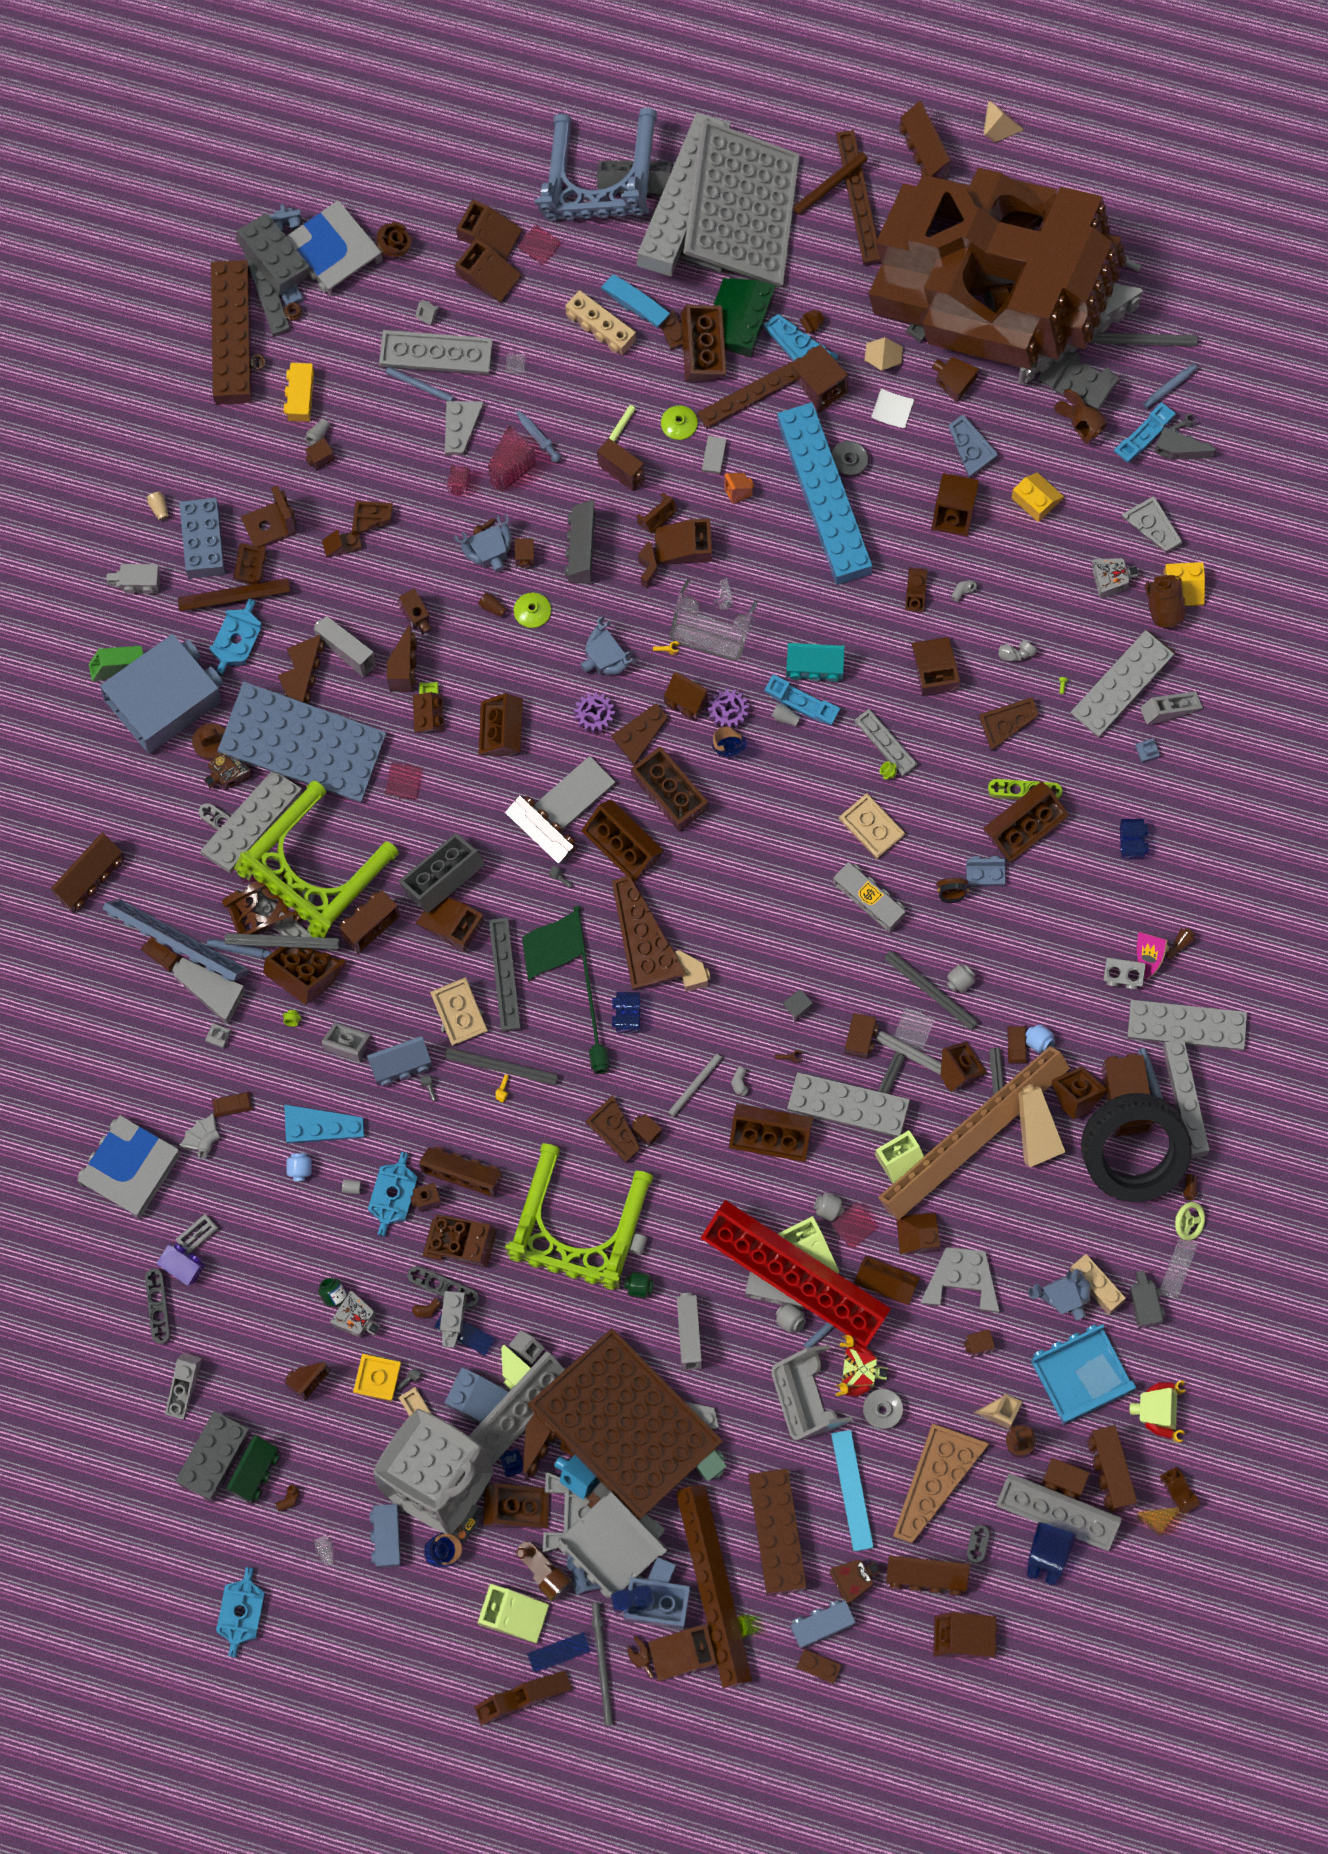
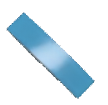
M612 275L601 287L602 290L625 309L633 311L642 320L646 319L657 329L670 315L669 312L651 298L615 275Z

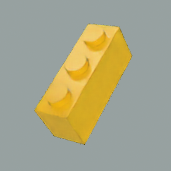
M290 363V369H287L286 373L289 386L285 387V397H288L287 403H284V414H287L288 421L310 422L314 382L313 364Z

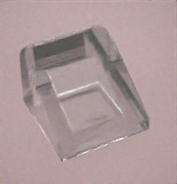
M507 353L506 373H525L526 354Z

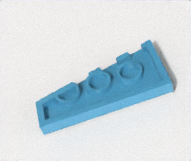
M779 314L764 324V329L793 362L795 359L806 355L812 347H817L821 344L812 340L808 334L799 331L795 325ZM826 349V351L836 361L838 359V355H836L834 352L831 353Z
M284 1105L287 1144L364 1138L363 1117Z

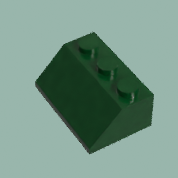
M254 1434L227 1486L230 1494L251 1505L254 1501L257 1502L262 1494L260 1489L263 1483L266 1484L270 1479L272 1466H276L280 1459L279 1449Z

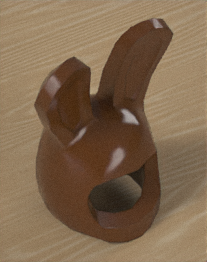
M1066 389L1063 395L1074 406L1059 401L1055 404L1054 409L1060 415L1072 420L1074 430L1080 435L1082 441L1088 444L1107 426V419L1099 410L1086 406L1076 392Z

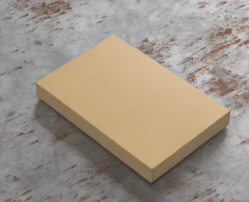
M867 793L839 816V820L876 859L881 857L905 836V832Z
M466 977L430 991L451 1045L488 1031Z

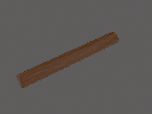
M860 152L795 204L793 206L794 211L798 215L802 214L868 160L866 154Z

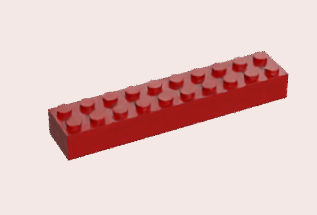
M727 1200L719 1207L700 1239L846 1335H850L864 1347H867L891 1308Z

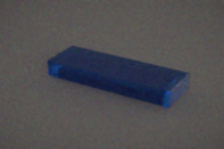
M442 1314L434 1325V1328L439 1331ZM463 1321L462 1335H458L457 1341L486 1356L495 1338Z
M582 1632L529 1652L527 1655L533 1672L536 1673L591 1651L585 1634Z

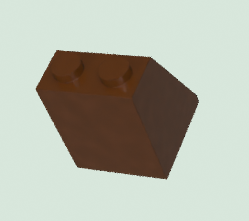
M821 344L817 347H812L806 355L795 359L791 364L793 376L819 413L849 392L848 374Z
M946 473L942 474L931 530L968 537L979 480Z
M960 1612L935 1615L933 1656L974 1659L994 1658L997 1651L996 1632L998 1625L996 1623V1616Z

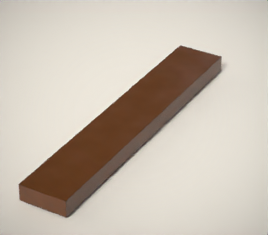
M285 578L178 597L179 611L290 592L289 579Z

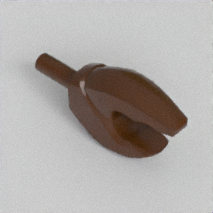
M634 1636L641 1650L640 1653L635 1654L630 1646H628V1657L639 1669L644 1667L649 1678L652 1679L655 1676L648 1666L650 1664L649 1650L638 1636Z

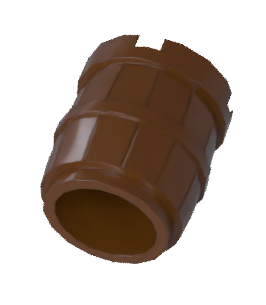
M1162 575L1155 577L1154 582L1149 583L1148 581L1145 584L1151 618L1155 625L1159 627H1173L1182 623L1185 619L1186 602L1183 596V585L1180 577L1178 580L1175 578V575Z

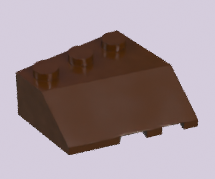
M279 947L265 958L263 974L307 1005L333 984L347 961L341 958L340 960L330 957L331 954L326 952L322 954L314 951L312 948Z

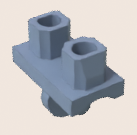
M280 204L281 210L274 211L275 215H270L271 219L283 233V226L290 225L291 231H295L302 223L300 210L284 209V204Z

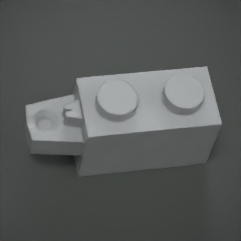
M121 564L120 571L107 574L106 582L108 585H116V588H121L122 592L128 594L135 592L153 594L154 592H159L160 569L158 564Z
M445 1291L440 1331L442 1333V1346L445 1348H455L458 1335H462L466 1304L465 1293Z

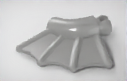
M212 1113L206 1119L196 1120V1124L191 1129L185 1131V1138L179 1146L199 1151L198 1157L206 1159L213 1143L220 1139V1135L216 1130L214 1114Z

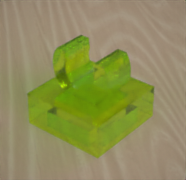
M749 1614L737 1617L742 1639L758 1631V1628H752L751 1624L752 1621L756 1620L755 1617H750Z

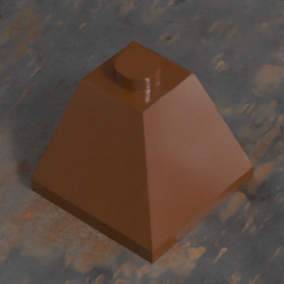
M967 1041L945 1047L942 1050L940 1076L950 1092L960 1090L987 1074Z
M1082 1066L1052 1080L1061 1108L1073 1120L1089 1113L1107 1091Z
M935 1213L905 1215L899 1220L896 1219L900 1255L939 1252L940 1241Z
M325 1362L300 1367L295 1372L292 1370L286 1376L285 1380L287 1381L285 1385L305 1402L330 1373V1370Z

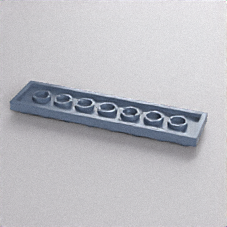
M120 898L105 902L103 910L107 911L110 917L119 918L124 921L125 925L140 929L141 934L156 938V941L162 945L171 946L174 952L189 956V960L192 962L202 963L206 966L207 970L222 974V978L232 982L246 977L250 970Z

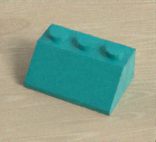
M788 643L786 677L792 680H800L801 678H808L811 681L828 679L830 682L843 680L845 646Z

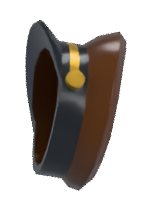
M944 878L936 882L939 899L945 903L961 901L969 892V888H967L969 881L964 878Z

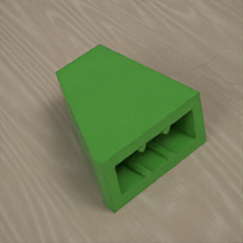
M142 646L98 649L88 664L92 682L111 678L145 654L142 651Z

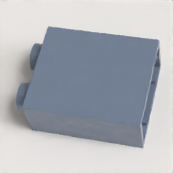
M174 634L168 636L100 685L103 700L148 754L155 751L221 703L219 688L224 684L218 673L211 666L203 670L196 662L201 656L193 643L188 639L180 643Z

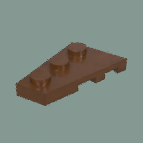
M1033 697L979 714L978 717L990 751L1039 714Z

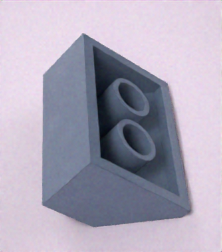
M422 1036L367 1055L378 1086L382 1085V1087L389 1086L398 1079L406 1080L417 1072L419 1074L425 1073L430 1070L429 1068L433 1067Z
M630 1577L624 1621L684 1630L690 1586Z

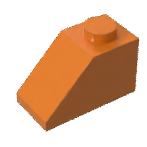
M745 473L724 474V489L732 505L752 496L754 484L751 478L746 477Z

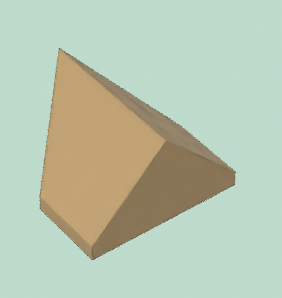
M988 102L984 135L993 142H998L1024 130L993 102Z
M886 337L866 343L864 362H869L881 371L901 365L903 347Z
M1004 1393L1001 1398L974 1413L1009 1429L1022 1401Z

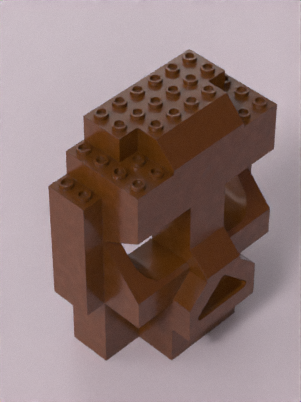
M979 167L970 185L922 174L917 186L906 183L902 184L876 241L882 264L868 295L874 314L923 326L929 345L1031 370L1033 364L1037 362L1039 355L1059 359L1061 353H1064L1066 345L1082 349L1087 348L1088 343H1091L1093 340L1094 329L1099 326L1101 313L1106 310L1107 299L1112 296L1113 285L1119 280L1120 269L1125 266L1127 257L1124 254L1125 247L1122 244L1121 237L1110 235L1106 204H1104L1103 196L1062 186L1059 189L1010 179L1001 172ZM1015 211H1024L1044 217L1038 231L1001 223L1000 221L1004 216ZM935 216L961 221V223L940 233L926 237ZM977 272L1016 281L1010 295L997 313L969 294Z

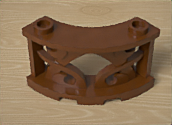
M283 872L280 876H277L280 880L287 884L286 879L284 878L285 872ZM258 881L247 885L248 889L246 888L244 891L237 890L222 900L223 907L228 908L237 934L260 935L284 923L304 920L298 915L297 911L290 912L283 899L278 895H271L269 888L264 883ZM295 890V892L303 898L302 892ZM261 892L272 900H278L275 909L269 917L252 912L258 904L259 893ZM249 898H253V903L251 906L249 903H247V900ZM247 916L248 918L246 919L244 925L243 919ZM251 923L252 927L247 931L245 926Z

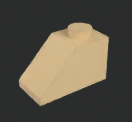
M675 951L688 974L682 977L685 991L688 992L708 986V980L711 979L708 968L704 969L702 962L682 951Z

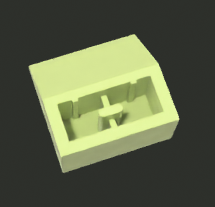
M910 1131L903 1133L875 1151L877 1160L892 1184L924 1157L920 1146Z

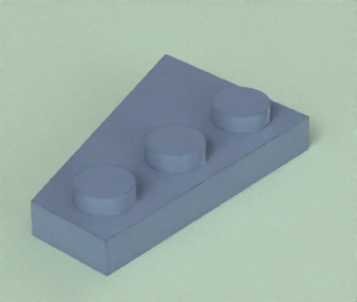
M961 415L949 424L948 429L969 478L998 458L997 452L964 415Z

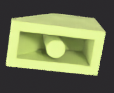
M503 1345L501 1347L502 1372L505 1379L503 1383L509 1389H512L531 1368Z

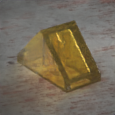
M1176 1507L1141 1511L1137 1513V1519L1161 1536L1177 1515L1179 1509Z

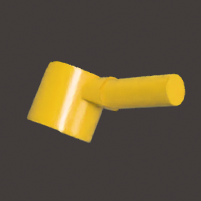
M673 641L669 646H653V651H668L671 655H676L679 650H673L672 647H678L679 643Z
M504 1075L500 1088L496 1090L495 1098L502 1103L508 1096V1093L504 1091L509 1078L508 1075Z

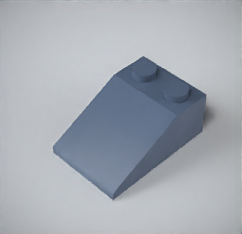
M461 1368L444 1404L447 1408L481 1423L509 1392L485 1378Z

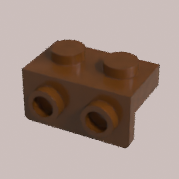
M244 543L239 545L233 580L250 585L261 581L264 574L262 565L267 558V553H265L266 546L262 545L260 548Z
M434 692L413 695L414 732L444 731L442 695Z

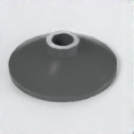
M843 441L837 444L832 451L837 471L842 474H859L868 463L866 450L856 442Z

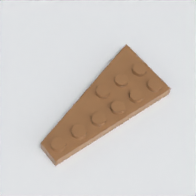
M932 1423L893 1537L912 1544L989 1443Z

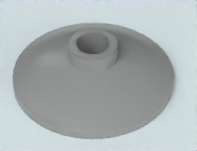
M879 1389L867 1396L863 1405V1413L869 1424L879 1429H887L899 1422L903 1413V1405L897 1394L887 1389ZM885 1407L887 1411L882 1414L879 1412V1409Z

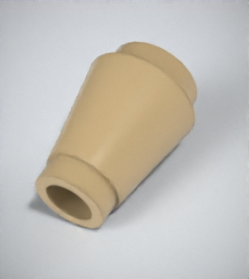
M159 491L147 496V503L158 520L161 521L168 518L164 495Z

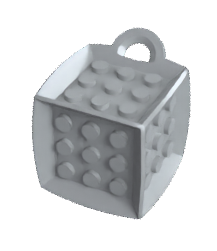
M416 1409L386 1447L373 1474L378 1488L386 1497L416 1519L449 1535L466 1518L472 1505L475 1506L493 1475V1465L487 1452L469 1436L444 1420L421 1409Z

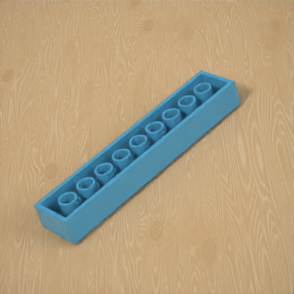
M813 403L777 413V423L836 585L871 575L872 564Z

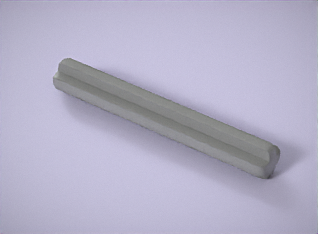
M883 1031L878 1033L876 1037L878 1042L941 1075V1062Z

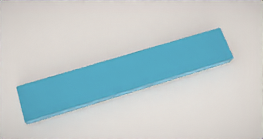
M851 1430L831 1433L853 1552L873 1549Z

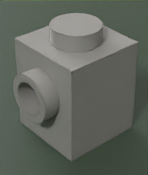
M521 1330L508 1345L521 1358L530 1363H533L544 1349L536 1339Z

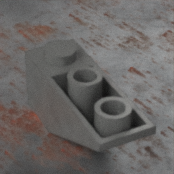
M1164 427L1155 446L1154 453L1169 460L1206 459L1214 457L1216 448L1209 443L1199 442L1190 435L1180 434L1173 428L1168 429Z

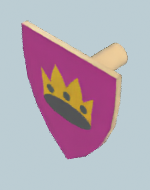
M1138 932L1137 958L1138 962L1145 963L1144 977L1149 979L1161 966L1165 952L1169 951V946L1166 939Z

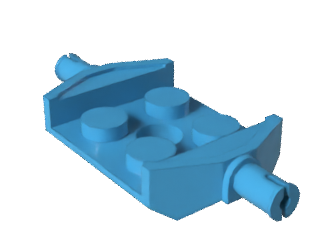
M248 599L247 605L243 610L226 611L225 620L213 646H210L211 653L220 662L216 670L218 675L223 676L226 667H229V665L241 666L247 661L262 628L261 623L252 615L253 607L256 604L254 600ZM234 636L242 638L237 644L231 642Z
M401 1152L398 1163L385 1165L379 1169L368 1212L381 1223L377 1235H382V1237H385L389 1224L406 1222L407 1220L406 1216L411 1202L410 1196L413 1195L412 1189L415 1188L416 1182H418V1177L406 1168L408 1153L404 1154V1152ZM390 1188H396L398 1194L391 1198L387 1195V1191Z
M245 1567L244 1579L225 1585L216 1632L231 1644L228 1657L236 1658L238 1645L257 1639L256 1634L266 1593L252 1584L253 1568L249 1570V1567ZM238 1606L245 1607L246 1612L242 1617L235 1615V1609Z

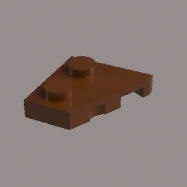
M356 500L352 534L356 535L391 523L393 503Z

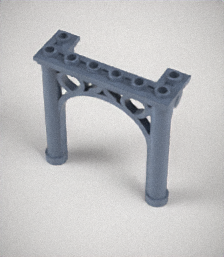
M652 108L640 109L633 166L623 180L601 190L581 189L568 180L566 166L572 118L565 114L555 115L553 120L554 136L549 180L547 183H542V197H537L534 202L544 218L549 221H555L557 219L606 218L616 215L622 217L631 214L642 215L650 213L646 199L657 111ZM563 181L568 187L564 191H562ZM621 190H625L624 193L621 194L622 199H615V195L618 192H620ZM573 193L578 195L576 201L565 202L567 196ZM583 197H585L586 200H589V201H591V202H590V203H583V201H584V198H583Z

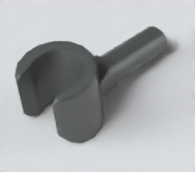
M1188 413L1183 421L1170 428L1175 430L1184 426L1190 428L1196 420L1189 421L1188 419L1193 414Z
M552 866L549 872L550 878L559 880L570 888L572 884L560 876L561 869L557 866Z
M429 1075L421 1076V1086H428L432 1102L436 1101L432 1087V1078Z
M416 1369L410 1370L405 1380L396 1388L400 1391L411 1379L417 1382L421 1378L422 1373Z

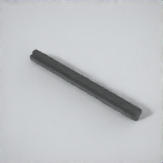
M1097 333L1091 343L1197 346L1198 336Z
M226 933L224 937L226 945L334 950L339 948L338 938Z
M889 951L886 954L885 960L970 1030L975 1028L977 1025L976 1019L893 951Z
M451 1048L447 1049L445 1055L446 1059L551 1085H556L558 1081V1075Z

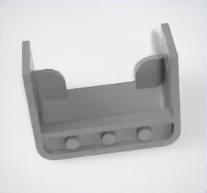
M830 1345L805 1348L772 1367L771 1373L790 1436L794 1440L829 1432L853 1421L852 1417L838 1419L836 1413L831 1410L824 1412L813 1375L819 1372L821 1365L818 1355L831 1349Z

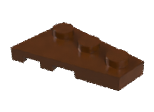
M655 703L611 735V738L635 766L652 739L656 737L668 720V717Z
M613 1095L585 1121L625 1163L640 1150Z

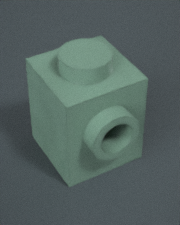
M713 1450L696 1466V1469L707 1481L713 1477L717 1478L724 1472L723 1469L726 1465L723 1461L725 1458L719 1450L716 1452Z

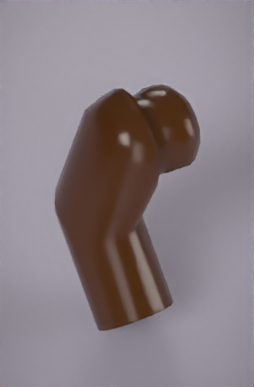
M434 1298L428 1306L414 1305L412 1313L417 1318H430L442 1304Z
M289 1485L286 1489L285 1499L275 1503L278 1512L293 1507L297 1503L299 1489L295 1485Z

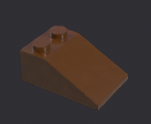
M500 1483L487 1485L484 1492L483 1526L547 1529L549 1493H545V1488Z

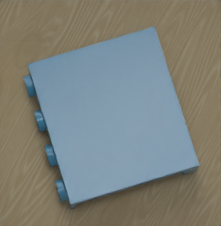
M1094 1324L1086 1329L1087 1332L1081 1335L1079 1332L1069 1337V1341L1064 1343L1059 1341L1051 1345L1052 1349L1046 1352L1044 1349L1034 1353V1357L1031 1359V1363L1063 1425L1134 1392L1136 1388L1133 1381L1129 1380L1106 1336L1103 1324L1100 1326Z

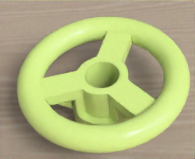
M1188 1202L1183 1205L1178 1211L1175 1220V1228L1179 1237L1186 1241L1197 1238L1205 1224V1213L1203 1208L1196 1202ZM1189 1208H1195L1199 1216H1191ZM1198 1223L1197 1229L1188 1235L1191 1227Z

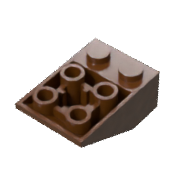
M472 199L456 231L459 240L472 244L475 238L496 251L503 259L507 260L522 232V228L491 207Z
M475 238L455 264V271L458 277L500 303L522 276L496 251Z
M710 518L690 519L658 527L655 530L656 564L711 562Z
M407 626L387 661V682L390 692H412L413 685H416L414 668L417 666L415 656L417 639L415 632H412L411 626Z
M949 637L911 643L922 696L959 690L960 680Z
M447 897L428 914L423 911L415 924L460 951L465 952L484 923V916L468 905Z
M436 1214L426 1252L468 1265L487 1268L497 1230L490 1224Z
M535 1413L525 1429L523 1474L527 1480L530 1476L534 1477L539 1468L537 1466L539 1460H544L549 1451L547 1449L550 1442L554 1443L557 1439V1436Z
M707 1624L648 1642L658 1682L717 1667Z

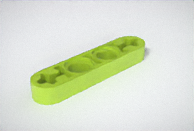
M993 779L988 785V793L993 798L1018 800L1031 787H1035L1040 782ZM1044 782L1049 788H1054L1056 792H1059L1055 794L1059 800L1062 795L1061 786L1058 783ZM995 785H998V788H1000L998 792H995L993 789ZM1005 785H1008V786H1007V793H1004V791H1005V789H1004V788H1005ZM1014 785L1019 786L1021 792L1013 794L1010 788Z

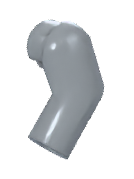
M971 580L959 582L951 595V599L959 602L962 594L973 592L977 588V584Z
M738 1067L731 1085L736 1094L745 1096L748 1093V1087L745 1086L743 1078L747 1071Z

